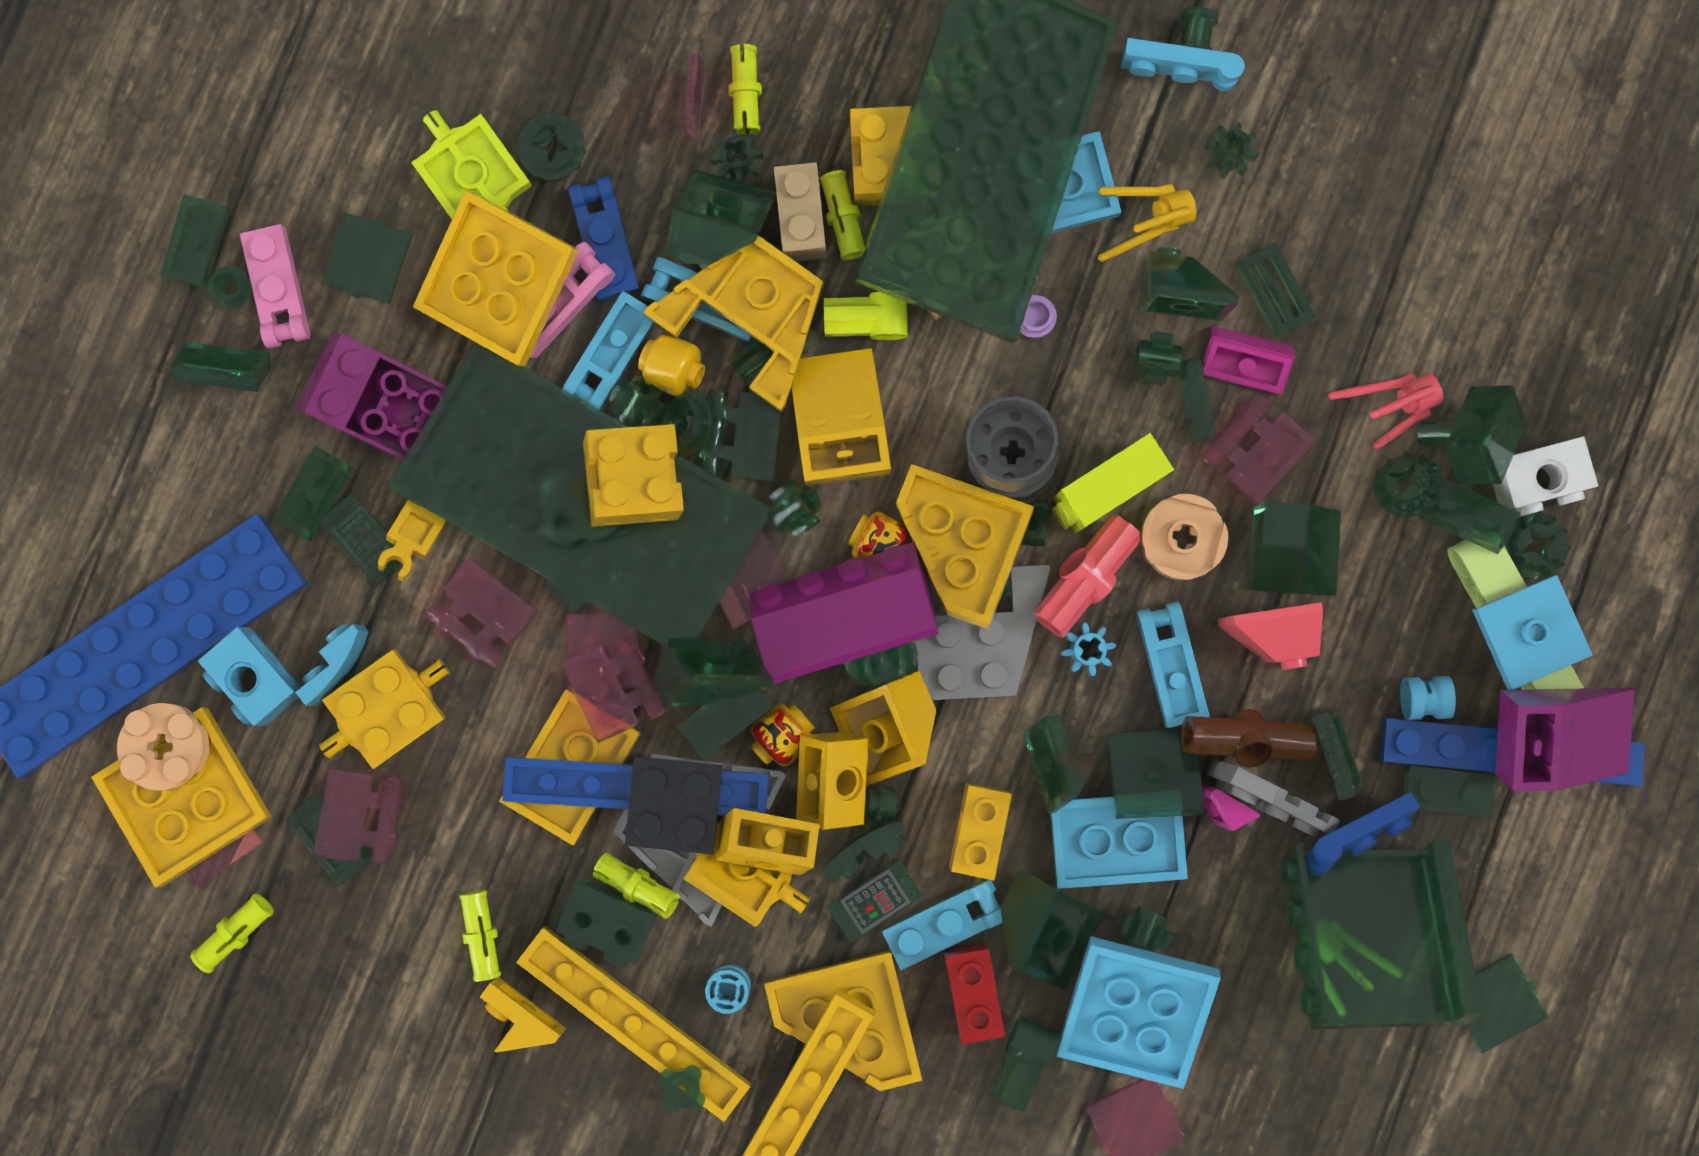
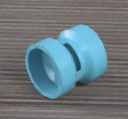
M1434 676L1430 681H1422L1419 677L1403 678L1400 685V705L1403 717L1406 720H1421L1425 715H1433L1436 719L1452 718L1455 712L1456 696L1454 684L1450 676Z
M724 964L717 967L711 974L705 988L706 999L709 1005L715 1011L723 1014H730L740 1010L748 999L751 990V979L748 973L736 964Z

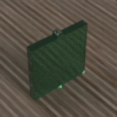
M345 213L322 283L351 292L354 298L364 296L390 304L413 235L409 232L384 225L381 219L371 221Z
M1512 953L1445 988L1460 1015L1458 1022L1466 1026L1476 1047L1482 1054L1548 1019L1544 1008L1534 992L1536 988L1535 983L1527 979L1517 958Z

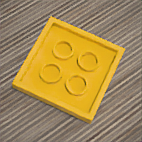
M465 190L413 308L518 366H526L580 250L474 192Z
M205 707L196 710L192 715L197 718L200 725H204L208 733V758L199 774H194L191 780L187 781V784L174 790L145 789L122 775L119 760L91 777L155 888L163 887L272 818L210 710ZM165 734L161 735L159 741L154 744V751L158 752L160 759H163L165 752H172V743L166 742Z

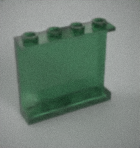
M1432 840L1424 849L1367 850L1358 856H1354L1352 851L1342 855L1329 871L1322 876H1314L1307 871L1305 856L1308 852H1304L1303 843H1296L1282 859L1281 878L1284 885L1289 887L1291 900L1287 906V918L1290 927L1295 928L1297 944L1294 947V964L1296 970L1302 972L1304 985L1300 994L1302 1013L1309 1018L1310 1030L1467 1025L1483 1014L1450 840Z

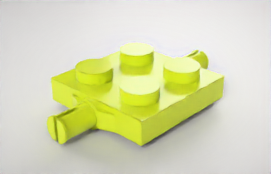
M437 110L431 111L430 114L439 127H436L428 114L423 118V122L437 140L434 141L427 152L411 163L451 219H453L465 190L474 192L508 211L507 207L512 200L532 187L530 181L482 114H479L464 126L452 128L451 130Z

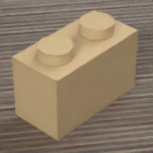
M817 162L774 167L783 253L795 262L826 259Z

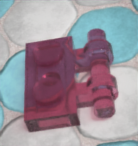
M1258 394L1249 405L1244 403L1236 412L1237 418L1224 433L1218 432L1210 441L1212 446L1202 456L1203 460L1213 468L1224 457L1231 460L1235 465L1224 478L1255 505L1260 504L1316 441L1285 412L1281 413L1271 424L1262 415L1272 404L1262 394ZM1249 429H1252L1260 437L1245 452L1237 443Z
M468 557L442 590L455 603L447 611L435 602L425 615L437 624L436 630L445 637L451 635L467 648L466 653L474 660L478 661L481 659L491 668H494L503 657L502 653L491 646L494 639L499 636L506 643L512 645L537 614L538 610L476 561ZM467 612L485 625L478 635L461 622Z
M628 636L620 637L613 642L619 656L608 660L602 646L599 645L561 662V668L597 743L637 726L638 720L632 709L638 706L644 707L650 720L665 713L659 700L661 693L657 684L650 682L642 666L645 660L640 650L634 649ZM627 672L635 690L625 694L616 674Z
M328 769L314 857L358 863L362 845L374 847L371 863L389 865L391 850L396 849L398 835L394 834L397 813L399 810H403L405 798L401 795L403 779L386 777L383 793L370 792L373 775ZM367 807L380 809L377 831L364 830Z

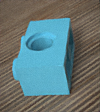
M236 627L198 660L200 665L206 670L203 673L206 682L217 692H225L234 703L231 706V710L246 725L267 726L299 698L295 692L301 688L300 684L251 628ZM248 668L255 672L257 678L254 688L250 691L243 687L241 681L244 671Z

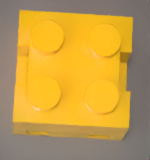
M936 105L850 109L854 205L859 207L938 203L941 189L939 162H937Z
M675 424L586 431L583 448L591 527L679 519L684 511L681 482L677 483L674 458L678 450Z

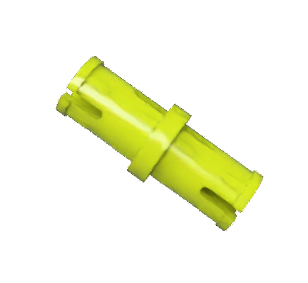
M740 44L730 47L732 83L728 85L729 96L733 98V133L746 135L747 118V129H750V135H754L760 132L758 97L762 95V85L757 82V47L744 44L743 60V51H740Z
M838 170L822 175L819 181L822 184L829 213L826 214L828 225L834 228L841 260L848 261L866 255L867 248L864 245L858 223V218L861 214L859 207L853 205L846 172Z
M610 853L603 854L594 867V878L599 879L605 884L607 883L623 893V898L630 903L636 901L653 910V912L664 919L672 915L679 903L677 901L680 899L679 893L657 883L650 878L649 872L639 868L636 870L621 862Z
M485 889L459 895L466 932L462 934L463 943L469 946L474 975L473 981L475 982L491 980L501 976L494 938L498 937L497 928L491 925L486 896L487 890Z
M253 894L230 918H223L216 925L217 930L196 950L191 952L190 957L193 963L203 972L211 973L235 948L241 949L246 945L248 936L268 917L273 915L274 910L270 903L261 895Z

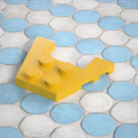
M751 232L709 262L706 268L689 280L686 279L674 287V291L660 301H655L645 309L644 314L677 338L696 310L704 302L774 351L773 355L749 386V389L782 412L787 403L823 287V281L756 233Z

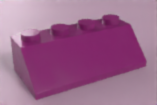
M914 542L902 546H892L883 552L860 559H850L841 565L818 572H808L799 578L776 585H766L757 591L749 593L751 621L770 685L939 634L929 581Z

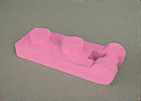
M282 224L241 233L240 238L260 320V334L267 349L281 346V341L293 338L296 342L310 339V329L286 228ZM289 313V322L278 324L276 316Z
M586 242L580 243L575 247L580 251L531 353V358H538L597 292L605 288L615 277V272L606 263L600 264L594 257L595 251ZM579 269H583L588 275L581 284L574 277Z

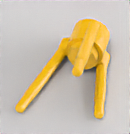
M1172 183L1159 187L1115 186L1099 188L1098 193L1102 196H1158L1159 200L1154 201L1152 205L1154 218L1138 223L1133 228L1136 233L1148 231L1099 254L1098 260L1104 262L1166 232L1178 230L1180 225L1194 222L1197 210L1191 192L1188 189L1175 191Z

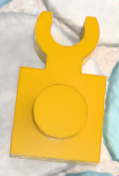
M407 500L386 535V540L395 546L382 552L378 560V569L383 571L389 561L397 560L403 565L398 574V580L401 582L405 581L411 573L412 556L415 555L422 560L426 559L444 529L446 520Z

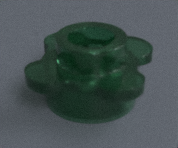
M689 1065L686 1068L675 1071L665 1069L660 1073L658 1082L664 1090L665 1098L662 1101V1107L666 1112L675 1113L679 1108L685 1107L697 1110L704 1105L705 1095L700 1091L702 1072L697 1066ZM680 1085L686 1087V1091L684 1093H680L678 1091V1087Z

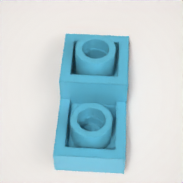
M343 624L326 637V641L329 644L322 648L319 653L329 666L325 667L324 664H321L307 673L302 679L305 685L295 692L305 706L319 705L322 699L331 694L350 672L365 645L369 633L364 625L352 624L349 627L347 624Z

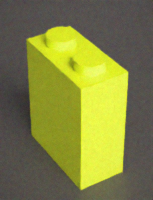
M1149 433L1060 490L1052 498L1056 503L1052 511L1065 530L1071 527L1076 534L1174 471V468L1152 434Z

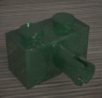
M1513 385L1471 386L1459 415L1455 419H1421L1419 421L1420 424L1417 426V439L1422 447L1445 445L1459 484H1502L1525 428L1526 420Z

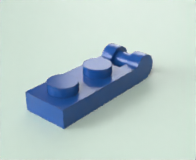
M610 176L597 178V183L583 187L581 183L568 186L582 242H586L595 251L594 257L600 264L606 263L615 272L614 279L605 288L597 292L596 295L599 302L618 298L622 291L627 294L640 292ZM602 200L605 210L590 214L587 203Z
M1410 792L1323 836L1305 856L1304 866L1306 870L1314 876H1322L1329 871L1342 855L1352 851L1354 856H1358L1377 844L1375 838L1385 833L1390 838L1401 834L1412 826L1409 819L1421 806Z

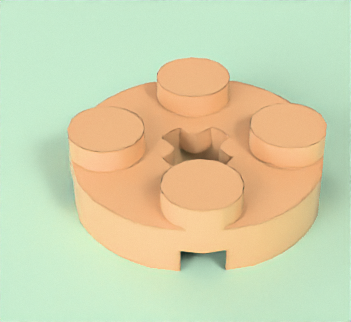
M1178 494L1164 499L1147 513L1141 526L1140 536L1142 540L1140 544L1144 560L1156 572L1174 580H1190L1205 575L1217 566L1225 555L1228 545L1225 522L1223 523L1221 516L1216 511V507L1210 501L1200 496ZM1182 525L1190 527L1189 535L1195 537L1194 544H1186L1184 549L1177 547V540L1172 538L1173 531H1180Z
M156 703L129 713L117 742V756L122 775L134 781L140 787L149 790H174L187 784V781L191 780L194 774H199L208 758L209 737L204 725L199 724L197 718L192 715L194 713L189 709L176 704ZM165 734L166 742L172 743L173 748L172 752H165L163 759H160L158 752L154 751V744L159 741L161 735Z

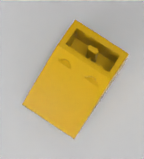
M872 348L800 358L791 388L806 487L890 475L891 465Z

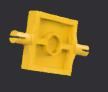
M396 648L391 650L322 699L335 717L339 731L319 744L321 750L323 751L337 742L334 747L324 753L331 759L350 744L359 750L371 768L375 769L446 718L434 702L429 687L446 675H449L448 668L445 667L432 676L433 672L445 665L441 659H438L421 673H418L407 665Z
M721 818L719 823H717L714 854L696 853L695 860L683 879L754 927L760 924L769 907L779 899L801 914L807 906L806 904L809 903L810 897L805 896L789 885L792 874L716 860Z

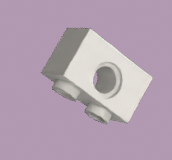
M1584 436L1487 463L1500 512L1516 509L1518 517L1544 510L1542 501L1557 498L1559 506L1585 499L1583 490L1598 487ZM1539 468L1546 471L1549 475L1550 484L1547 490L1543 489L1537 482L1536 475Z

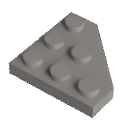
M1214 759L1207 773L1208 776L1217 780L1214 788L1236 799L1254 805V808L1284 822H1287L1289 816L1295 818L1293 827L1315 838L1319 831L1329 834L1335 831L1340 820L1334 816L1318 811L1319 808L1296 796L1289 795L1288 791L1238 766Z

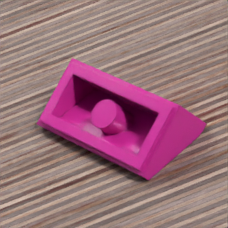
M1211 326L1199 375L1282 395L1295 359L1294 349L1287 344Z
M1203 784L1196 787L1195 791L1214 825L1234 831L1261 816L1253 809L1217 788Z

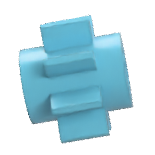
M1082 623L1080 626L1081 635L1076 636L1069 632L1065 635L1066 639L1071 642L1070 649L1064 650L1060 654L1061 656H1071L1074 660L1070 669L1071 672H1076L1082 665L1087 666L1089 676H1095L1096 664L1100 663L1107 667L1112 665L1105 656L1107 650L1115 648L1116 644L1105 643L1102 638L1106 631L1105 627L1099 628L1095 633H1090L1088 624ZM1093 639L1096 642L1093 650L1098 654L1096 658L1087 657L1083 660L1080 657L1083 650L1078 645L1080 641L1085 643Z

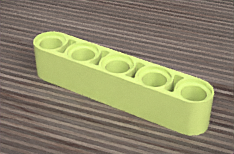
M1486 527L1447 549L1449 560L1476 608L1526 587L1503 543L1490 528ZM1571 665L1521 686L1522 690L1584 688Z

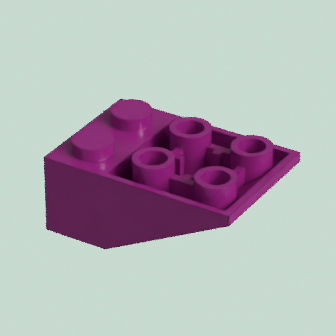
M332 332L295 409L422 468L458 392L344 334Z
M1635 689L1500 690L1495 774L1512 791H1550L1628 773Z

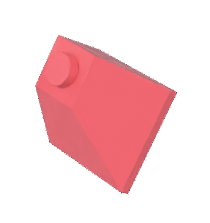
M1322 602L1217 619L1220 629L1267 663L1280 662L1282 670L1308 666L1307 658L1320 656L1323 619Z

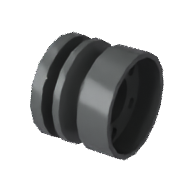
M1018 396L998 398L982 406L971 419L966 434L969 476L974 486L1026 504L1041 498L1053 484L1058 466L1059 443L1057 426L1049 412L1035 401ZM1010 455L1018 456L1016 464L1007 463Z

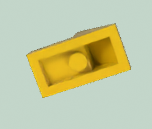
M500 977L495 978L480 996L481 999L487 1002L485 1008L491 1015L503 1022L509 1019L514 1023L494 1052L552 1044L566 1030L565 1026Z

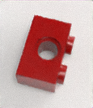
M986 942L944 949L951 995L962 1045L1005 1037L992 962Z

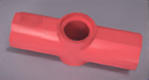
M1111 515L1087 546L1074 551L1061 565L1059 570L1061 578L1033 612L1036 620L1056 636L1064 638L1090 604L1100 602L1111 592L1117 581L1114 574L1142 540L1140 532L1120 516Z

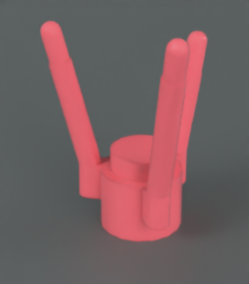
M1410 373L1398 379L1346 388L1328 394L1330 400L1402 388L1397 392V400L1371 411L1370 417L1377 419L1401 408L1407 414H1413L1374 442L1373 448L1375 450H1379L1388 442H1391L1418 421L1431 416L1430 409L1442 404L1444 401L1440 383L1431 373L1424 374L1418 378L1413 373Z

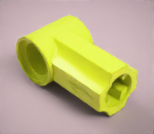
M880 291L869 294V297L824 298L825 337L870 336L874 340H900L907 338V294L899 291Z

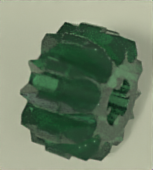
M910 642L844 662L846 673H849L851 683L863 687L868 685L876 686L912 675L918 667L916 657L918 653L915 642Z

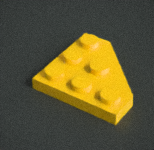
M911 464L896 501L897 510L912 541L915 543L918 554L947 615L989 630L1034 512V506Z
M891 950L764 982L774 1027L789 1036L792 1035L805 1044L837 989L875 1010L873 1020L845 1068L864 1079L867 1084L879 1091L922 1081Z

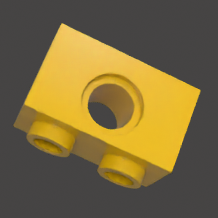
M843 732L800 735L796 820L820 824L819 829L822 830L864 825L868 738Z
M971 783L965 784L949 863L951 872L995 880L1012 796L1010 792Z
M733 808L722 817L716 860L802 875L814 868L820 824Z

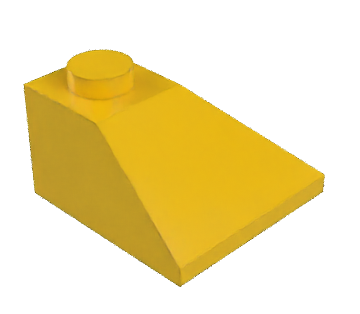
M920 670L830 707L839 732L868 738L866 786L926 764L936 708Z

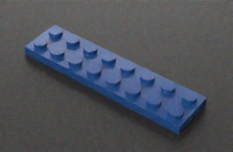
M256 513L0 687V753L17 779L27 777L199 660L236 627L249 626L309 585L264 517Z

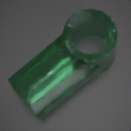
M1019 1015L1009 1034L1005 1047L1007 1054L990 1091V1097L1007 1107L1025 1112L1043 1068L1047 1069L1056 1053L1061 1036L1060 1032Z

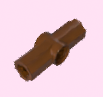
M1245 709L1235 712L1228 719L1186 716L1182 724L1181 745L1184 753L1234 756L1239 765L1250 768L1263 765L1271 758L1313 761L1318 751V733L1315 724L1264 721L1262 714L1258 711Z

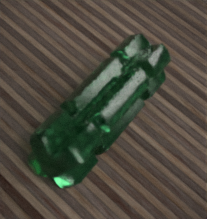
M1200 359L1184 360L1178 363L1177 371L1179 381L1184 380L1185 386H1181L1186 417L1187 420H1192V425L1188 426L1190 438L1193 443L1207 442L1216 437L1214 421H1209L1208 417L1212 415L1207 384L1206 381H1201V376L1205 375L1203 364Z

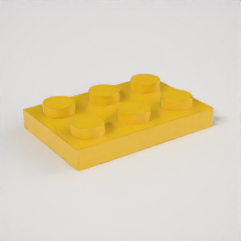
M566 689L525 758L624 764L641 732ZM503 795L499 800L502 804L573 846L577 843L597 807L502 801Z

